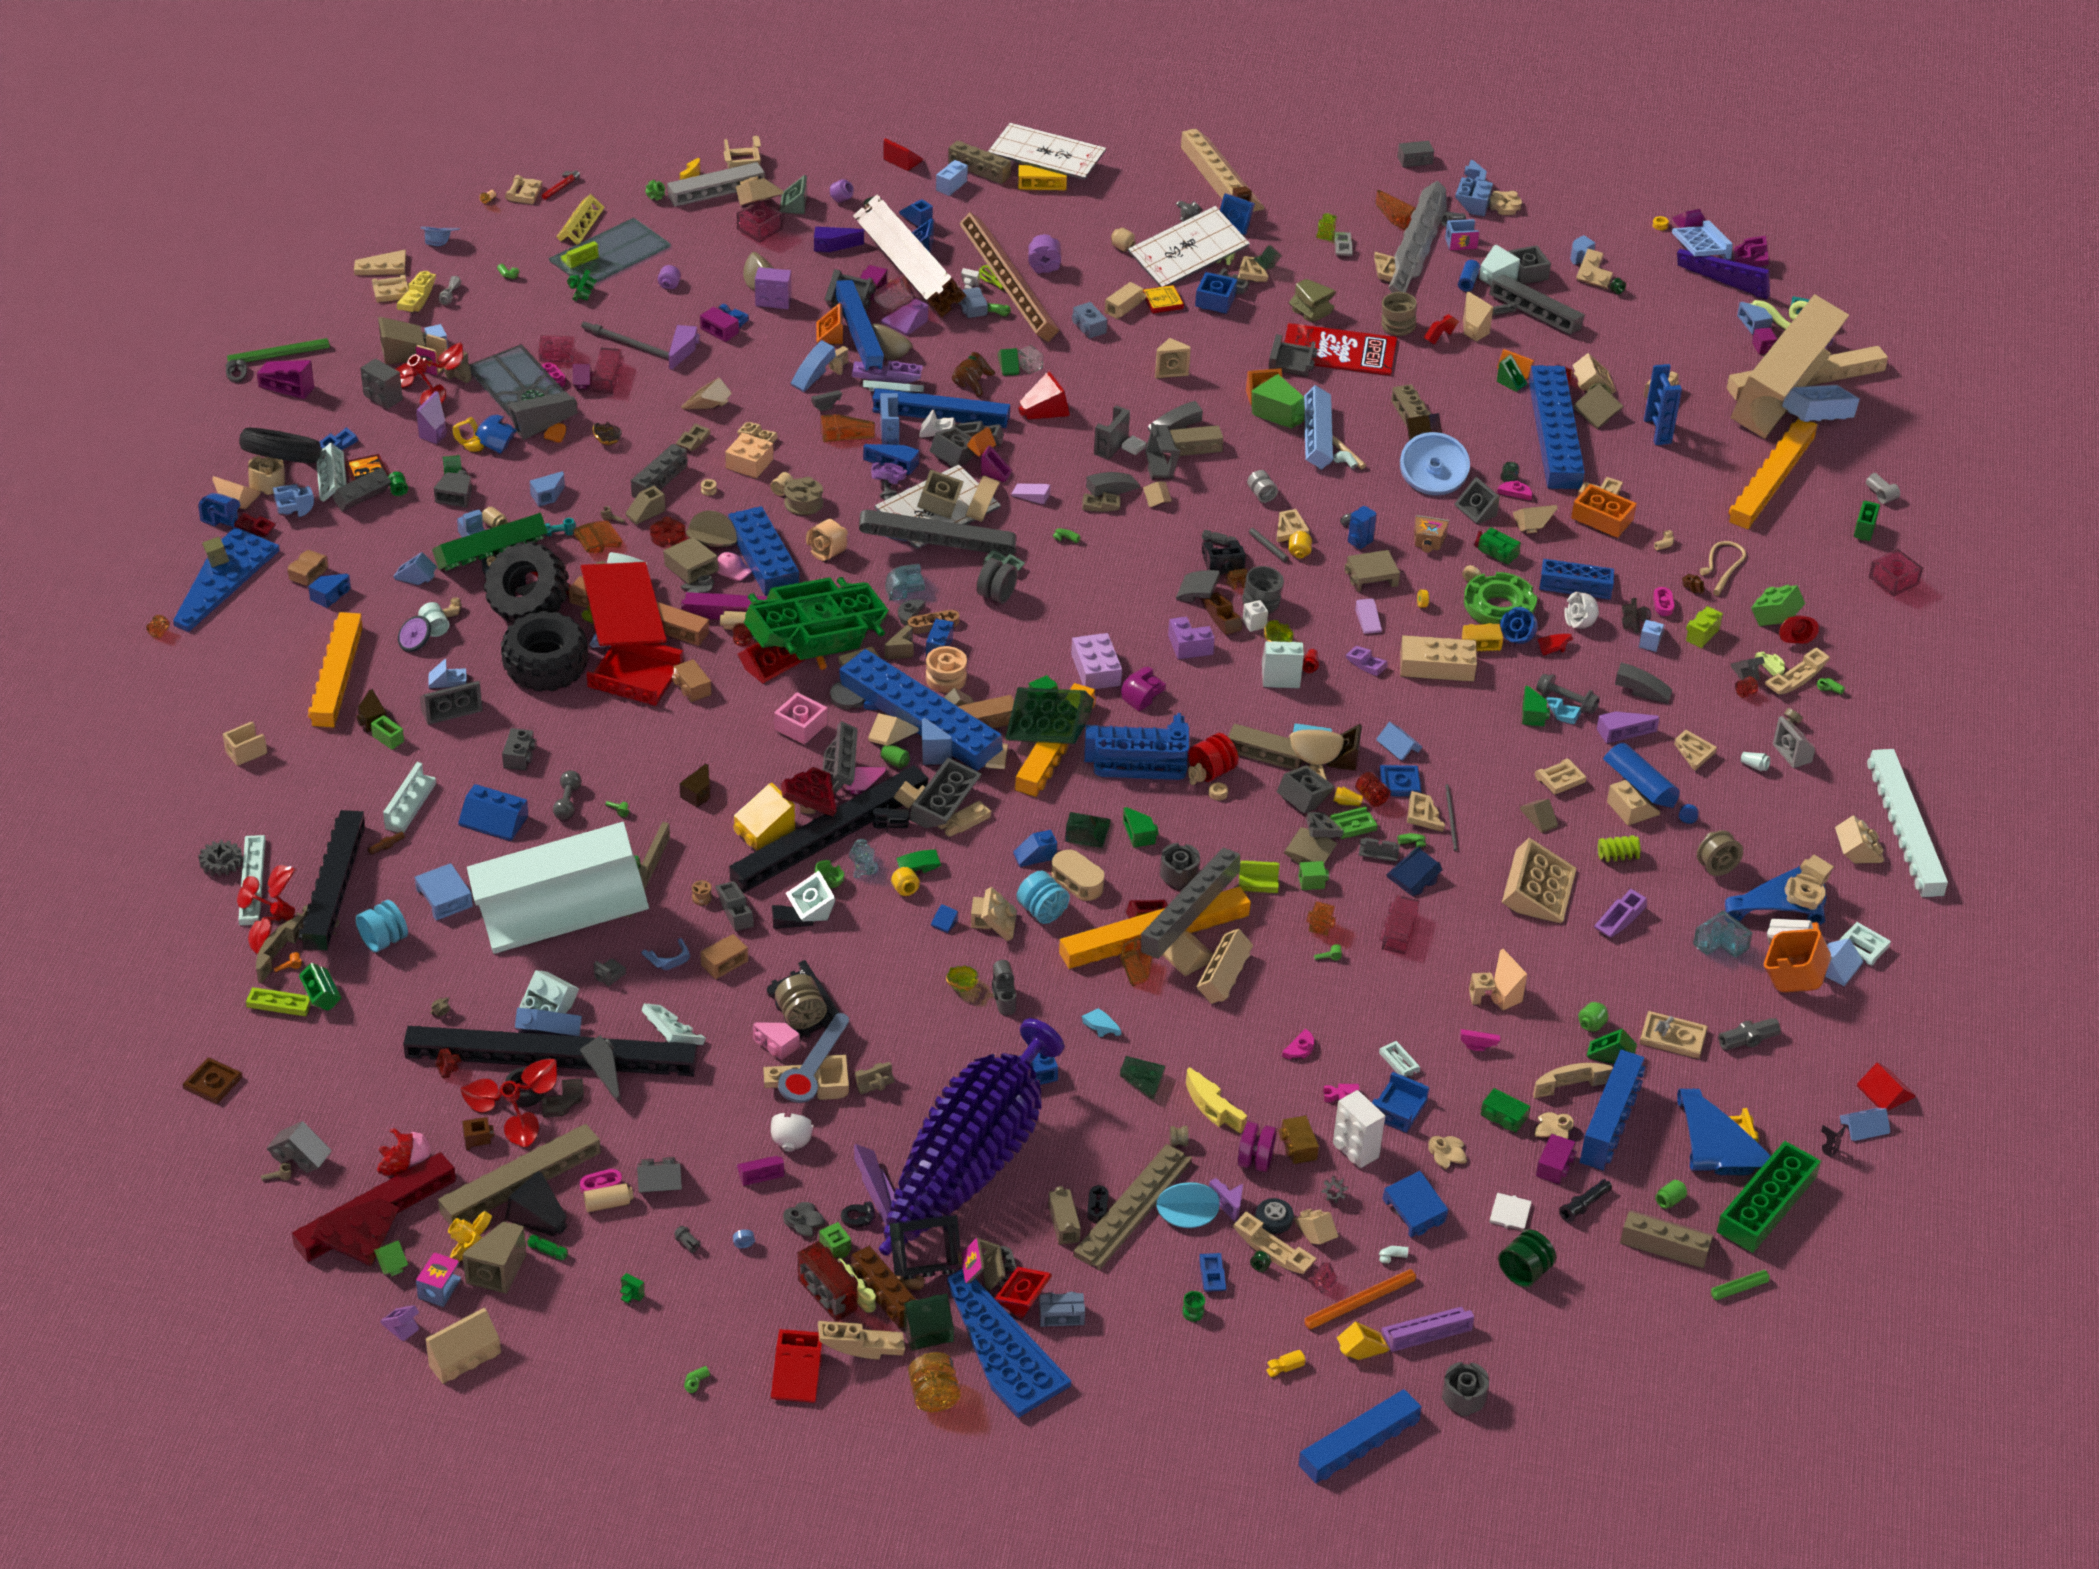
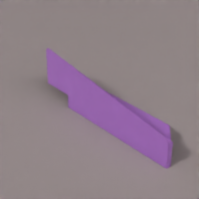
M855 1144L854 1160L862 1173V1181L885 1226H887L886 1219L888 1213L891 1212L892 1200L897 1201L894 1199L895 1193L883 1170L879 1168L875 1152Z

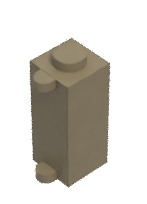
M1059 1186L1055 1191L1049 1192L1048 1207L1058 1245L1080 1242L1081 1228L1070 1189L1064 1190L1062 1186Z

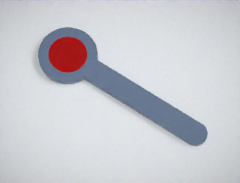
M838 1013L835 1015L800 1069H789L781 1074L778 1081V1089L786 1099L796 1103H804L815 1097L818 1083L814 1075L847 1027L849 1017L846 1014Z

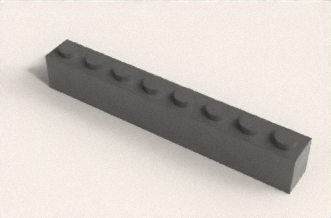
M1223 847L1141 933L1142 953L1157 959L1162 956L1240 872V853Z

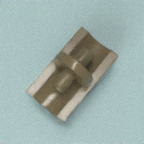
M880 1062L866 1071L861 1069L855 1072L860 1094L875 1089L882 1091L886 1085L895 1082L890 1062L884 1064Z

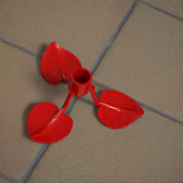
M459 342L445 350L438 357V364L428 361L426 358L421 359L419 355H412L408 359V363L395 369L400 372L401 388L410 386L414 382V376L420 374L430 388L422 393L420 404L422 405L435 391L439 393L442 404L446 398V389L441 384L435 387L431 385L424 375L427 370L426 363L440 369L443 367L446 370L455 369L463 360V344Z
M278 865L271 872L268 879V886L270 887L268 892L270 897L275 898L278 902L272 903L255 895L260 887L259 880L256 877L248 876L242 883L237 896L238 906L243 909L248 908L254 898L271 906L270 912L275 916L263 917L261 921H255L248 935V942L256 954L259 953L263 943L270 936L272 929L271 920L279 922L283 919L289 921L295 915V907L279 897L296 871L295 868Z
M544 1059L527 1066L521 1076L522 1081L527 1086L520 1085V1083L516 1084L513 1081H506L499 1089L493 1080L484 1078L461 1087V1094L469 1107L480 1113L493 1110L495 1100H500L502 1095L506 1101L512 1102L517 1116H512L506 1121L504 1134L510 1142L523 1148L529 1147L537 1138L539 1121L532 1112H526L521 1115L516 1103L520 1097L519 1089L529 1090L532 1088L537 1094L551 1091L557 1081V1062L555 1059Z

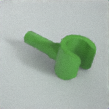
M606 801L605 803L606 806L617 809V814L620 817H627L630 812L627 809V802L615 804Z
M1333 945L1330 952L1314 955V959L1331 957L1332 960L1337 961L1342 956L1341 946Z

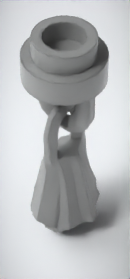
M451 276L448 289L446 288L440 293L438 298L441 304L447 305L451 303L453 299L451 292L458 288L462 282L458 276Z

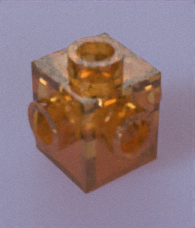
M1316 901L1313 911H1309L1307 915L1308 931L1328 936L1330 928L1334 929L1336 917H1334L1335 906Z

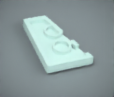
M863 380V387H869V391L880 388L904 392H924V385Z
M644 1003L641 1011L657 1027V1030L666 1037L668 1042L704 1045L706 1038L703 1035L692 1033V1027L677 1022L678 1017L661 1005Z

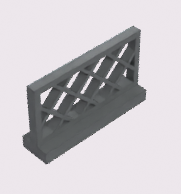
M842 721L837 725L836 738L824 751L823 770L831 775L834 795L843 784L851 786L855 776L858 729Z

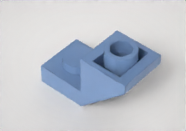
M1470 160L1469 166L1465 167L1464 175L1474 180L1486 181L1487 171L1474 160Z

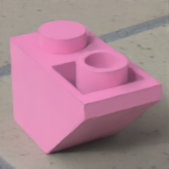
M756 1022L753 1024V1039L756 1043L764 1046L770 1054L775 1055L781 1061L800 1048L799 1033L786 1023Z

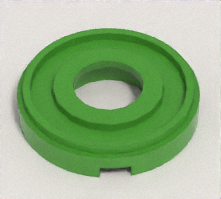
M1496 572L1495 576L1485 577L1484 573L1474 577L1467 584L1464 593V606L1469 615L1481 624H1500L1503 615L1513 610L1512 608L1514 607L1526 608L1534 615L1537 595H1534L1532 592L1533 587L1526 580L1516 575ZM1495 597L1504 598L1510 601L1513 606L1497 607L1489 604L1487 601Z

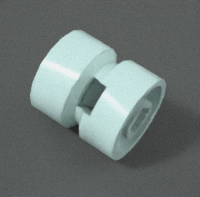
M429 602L420 608L418 616L427 618L431 624L430 636L439 637L447 632L450 624L438 603Z

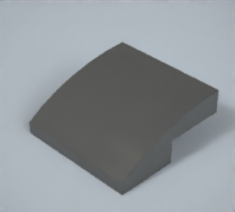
M1204 570L1185 575L1176 600L1194 602L1196 597L1211 599L1220 578V571Z

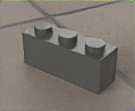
M381 467L338 488L333 495V499L343 512L386 491L391 481Z

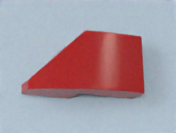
M1570 633L1554 634L1539 638L1537 641L1544 656L1558 650L1564 653L1566 650L1565 646L1569 641L1573 640V637Z

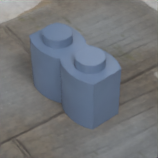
M980 288L962 289L967 295L958 303V305H961L962 313L967 318L987 315L988 305Z

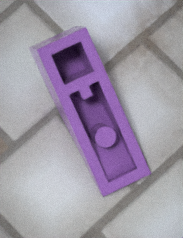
M677 325L669 352V369H674L695 351L696 344L700 343V334L697 333L696 326Z
M1626 712L1607 713L1599 715L1597 731L1606 744L1657 732L1659 717L1657 715Z

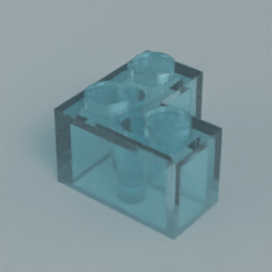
M1723 910L1696 927L1693 945L1706 955L1722 947L1736 958L1749 949L1753 932Z

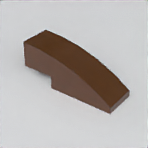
M1218 592L1213 593L1211 599L1201 598L1209 615L1223 633L1227 635L1242 631L1241 616L1233 611V604Z

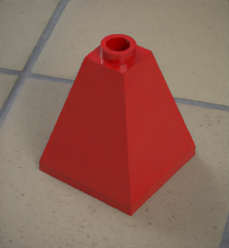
M1047 372L1019 402V413L1027 419L1070 416L1065 391L1050 372Z

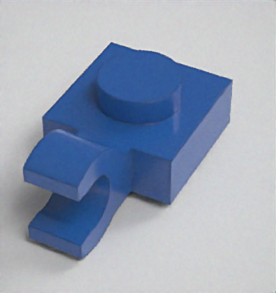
M726 304L719 306L720 310L739 320V328L749 320V315L740 310L734 309L731 311Z

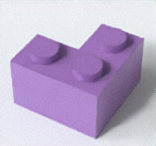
M1187 617L1169 619L1168 637L1177 659L1213 655L1215 638L1210 626L1192 628Z

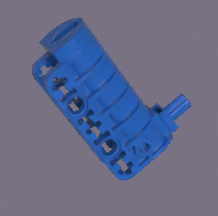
M1181 713L1173 716V722H1171V725H1167V728L1086 724L1084 762H1094V773L1097 776L1182 780L1186 777L1187 755L1189 752V725L1185 723V717L1181 716ZM1117 767H1125L1126 769H1117ZM1162 768L1164 771H1157L1155 769Z

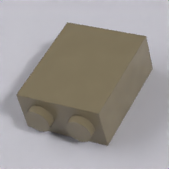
M694 537L663 550L665 566L688 584L697 581L701 576L711 575L719 571L718 556Z

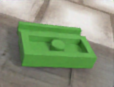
M1366 807L1334 814L1330 817L1344 830L1342 837H1340L1341 839L1377 830V823L1370 812H1367Z

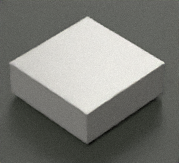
M1133 435L1122 443V449L1134 455L1146 447L1145 441Z

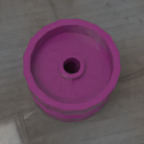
M1247 1121L1240 1140L1237 1164L1239 1167L1249 1168L1253 1163L1254 1157H1256L1255 1169L1267 1173L1275 1146L1277 1127L1266 1125L1259 1137V1124Z

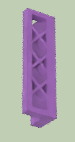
M1462 1307L1383 1327L1381 1333L1391 1352L1472 1331L1474 1315L1471 1310L1465 1312Z

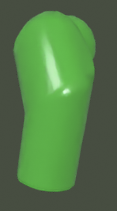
M1061 528L1056 529L1053 534V538L1058 541L1065 537L1078 543L1081 538L1079 534Z

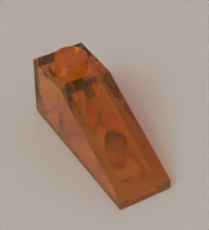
M1377 190L1375 204L1391 224L1403 230L1408 228L1412 213L1416 208L1381 190Z
M839 414L820 416V430L823 442L875 438V422Z

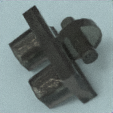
M1632 598L1631 604L1622 605L1623 628H1633L1635 633H1640V621L1645 622L1652 617V611L1645 606L1638 608L1637 598Z

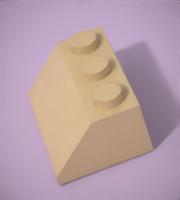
M758 176L741 181L740 185L736 186L740 206L784 194L783 190L765 178L758 179Z
M485 1308L426 1338L429 1367L442 1384L457 1378L460 1374L476 1368L479 1364L493 1359L501 1353L499 1336Z

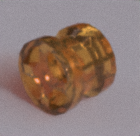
M155 615L151 620L152 622L147 624L146 630L152 637L161 638L164 635V631L170 627V622L162 615Z

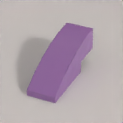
M1630 888L1621 900L1618 898L1595 924L1594 928L1609 938L1615 936L1635 920L1647 907V898Z

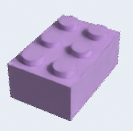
M1108 633L1072 638L1071 655L1083 686L1093 689L1121 686L1122 668Z

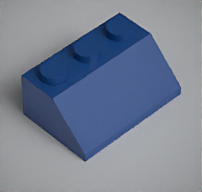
M474 784L465 797L458 825L512 841L529 817L527 799Z

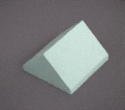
M819 871L786 893L802 921L828 920L836 900Z

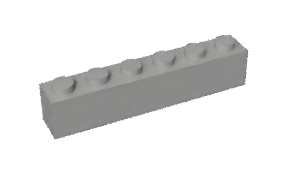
M755 162L667 183L668 197L675 207L736 193V186L740 185L741 181L758 176V179L765 178V175L760 165Z

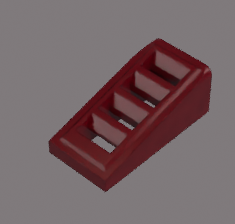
M1130 900L1126 914L1130 919L1164 909L1168 904L1166 900Z

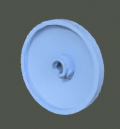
M1437 432L1424 433L1412 438L1403 448L1400 458V470L1405 481L1415 490L1428 495H1445L1457 490L1466 481L1470 469L1469 455L1464 446L1455 438Z

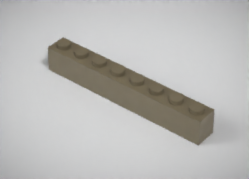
M587 1124L574 1128L572 1131L555 1138L543 1146L537 1147L516 1160L500 1166L498 1169L481 1176L469 1184L463 1185L451 1193L445 1194L438 1199L440 1214L449 1225L457 1218L468 1222L478 1217L482 1212H488L507 1202L509 1196L536 1172L540 1171L546 1181L600 1154V1139Z

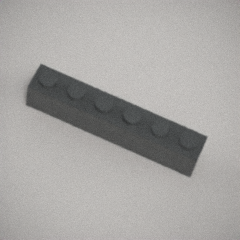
M1506 275L1493 279L1490 295L1508 304L1515 303L1516 308L1570 335L1581 330L1585 314Z

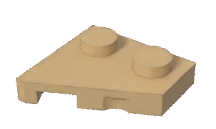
M1244 256L1238 279L1267 282L1269 276L1259 258Z
M1297 509L1280 512L1277 542L1289 540L1290 536L1297 531H1305L1309 534V529Z
M1688 730L1681 733L1674 743L1695 771L1712 757L1717 750L1716 746Z

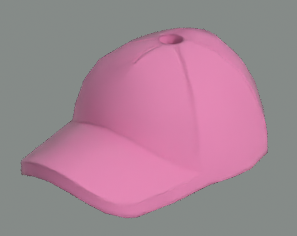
M724 552L719 555L718 574L736 581H742L752 573V570L743 563L738 555L730 552Z

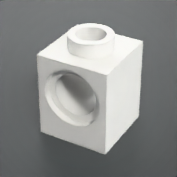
M1258 600L1244 604L1242 621L1251 632L1265 628L1268 610L1262 601Z

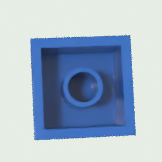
M1205 272L1196 290L1195 307L1227 314L1236 296L1237 279Z

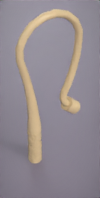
M1723 541L1713 545L1709 554L1710 568H1700L1701 575H1707L1713 570V554L1718 546L1731 545L1737 547L1742 552L1743 556L1719 580L1713 591L1715 596L1720 595L1731 573L1746 557V551L1737 543Z

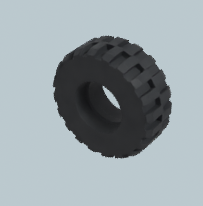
M524 542L517 543L516 546L511 545L504 552H500L494 562H491L490 569L485 576L486 583H484V591L487 593L486 600L490 607L507 622L513 624L518 618H523L530 613H540V611H547V613L558 612L561 604L565 602L566 592L569 590V583L567 582L569 575L565 570L566 566L546 546L538 545L535 542H527V544ZM538 572V581L534 589L525 596L516 597V586L520 579L528 573Z

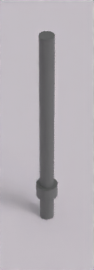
M582 322L581 327L592 331L593 334L603 335L669 359V352L609 331L601 325Z

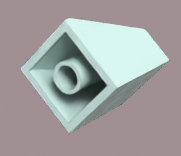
M1265 642L1262 657L1263 687L1300 688L1304 656L1303 643Z

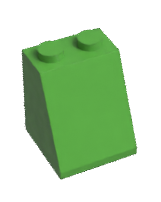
M1279 374L1251 391L1252 414L1254 416L1291 429L1305 420L1304 396Z

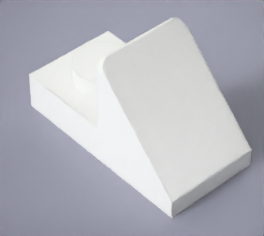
M933 409L922 423L919 436L920 438L935 436L937 432L955 427L954 418L937 420Z

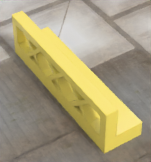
M592 194L588 195L581 201L556 238L562 241L568 236L578 245L605 207ZM592 203L598 208V210H593ZM586 213L590 214L591 219H587ZM579 222H583L585 228H581ZM572 231H577L579 238H577L572 233Z

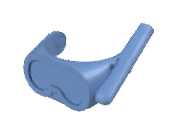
M682 938L678 939L682 953L676 957L658 958L653 950L648 952L645 949L641 952L653 965L665 971L687 962L690 958L689 950Z

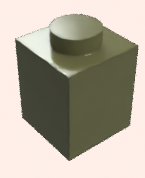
M220 537L202 542L205 554L212 568L229 562Z

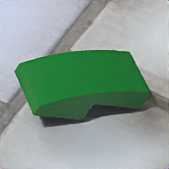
M936 849L917 851L896 858L899 868L908 867L914 872L921 869L923 873L942 866Z

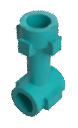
M565 518L563 524L550 526V523H547L545 526L548 533L543 536L548 537L552 533L561 531L571 536L575 534L576 522L572 518Z

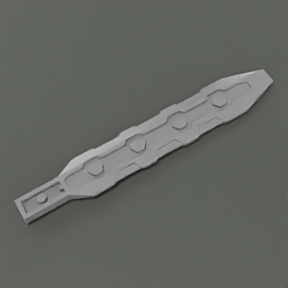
M1438 180L1422 190L1416 210L1412 213L1410 224L1403 234L1402 243L1395 253L1396 270L1388 287L1392 293H1405L1410 280L1420 276L1423 262L1430 251V245L1433 238L1437 235L1441 217L1446 213V188Z

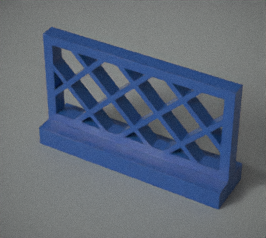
M1543 559L1539 590L1566 594L1580 592L1589 594L1594 598L1611 600L1614 568Z

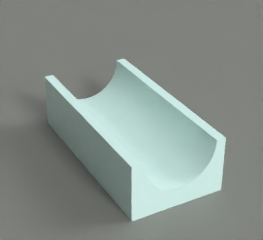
M624 822L467 866L476 906L479 905L493 954L649 909L642 879Z

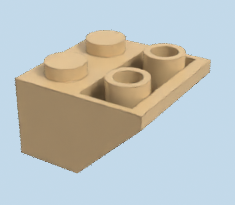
M1853 815L1835 827L1843 854L1853 863H1882L1884 861L1882 855L1884 851L1877 840L1879 839L1878 834L1874 829H1869L1862 819L1859 820Z

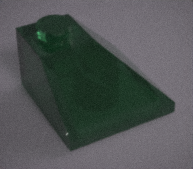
M1070 812L1066 823L1065 842L1103 848L1111 819Z

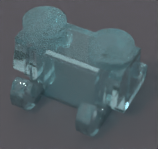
M864 839L857 840L849 853V858L855 862L854 878H860L863 874L871 876L878 869V863L873 861L875 851L873 848H870V845H867V841Z

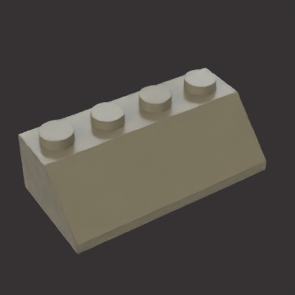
M1630 1210L1623 1227L1620 1243L1704 1269L1714 1235Z

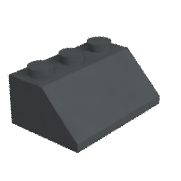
M476 681L420 696L421 711L427 725L481 712L480 682Z

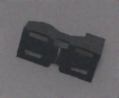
M1824 1125L1822 1126L1821 1132L1826 1135L1827 1142L1821 1148L1823 1153L1830 1158L1840 1148L1845 1126L1838 1133Z

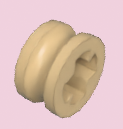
M712 479L703 480L701 482V493L706 496L714 495L717 492L716 481Z

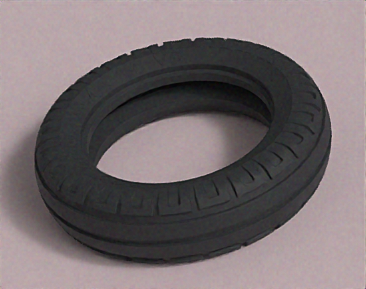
M249 427L242 430L243 432H241L239 438L242 450L273 459L299 463H316L322 452L319 441L283 431Z

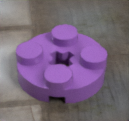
M880 462L872 464L871 473L873 479H886L889 483L898 484L899 480L906 478L907 470L903 471L902 466L892 463H885L884 466H879Z

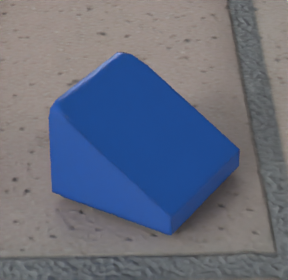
M941 904L931 922V926L949 933L958 922V911Z

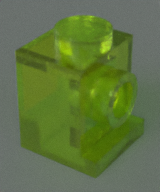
M1323 214V218L1319 219L1316 238L1332 241L1336 228V215Z

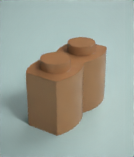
M306 550L300 554L298 560H295L288 566L289 580L309 586L318 576L326 571L328 559L323 554Z

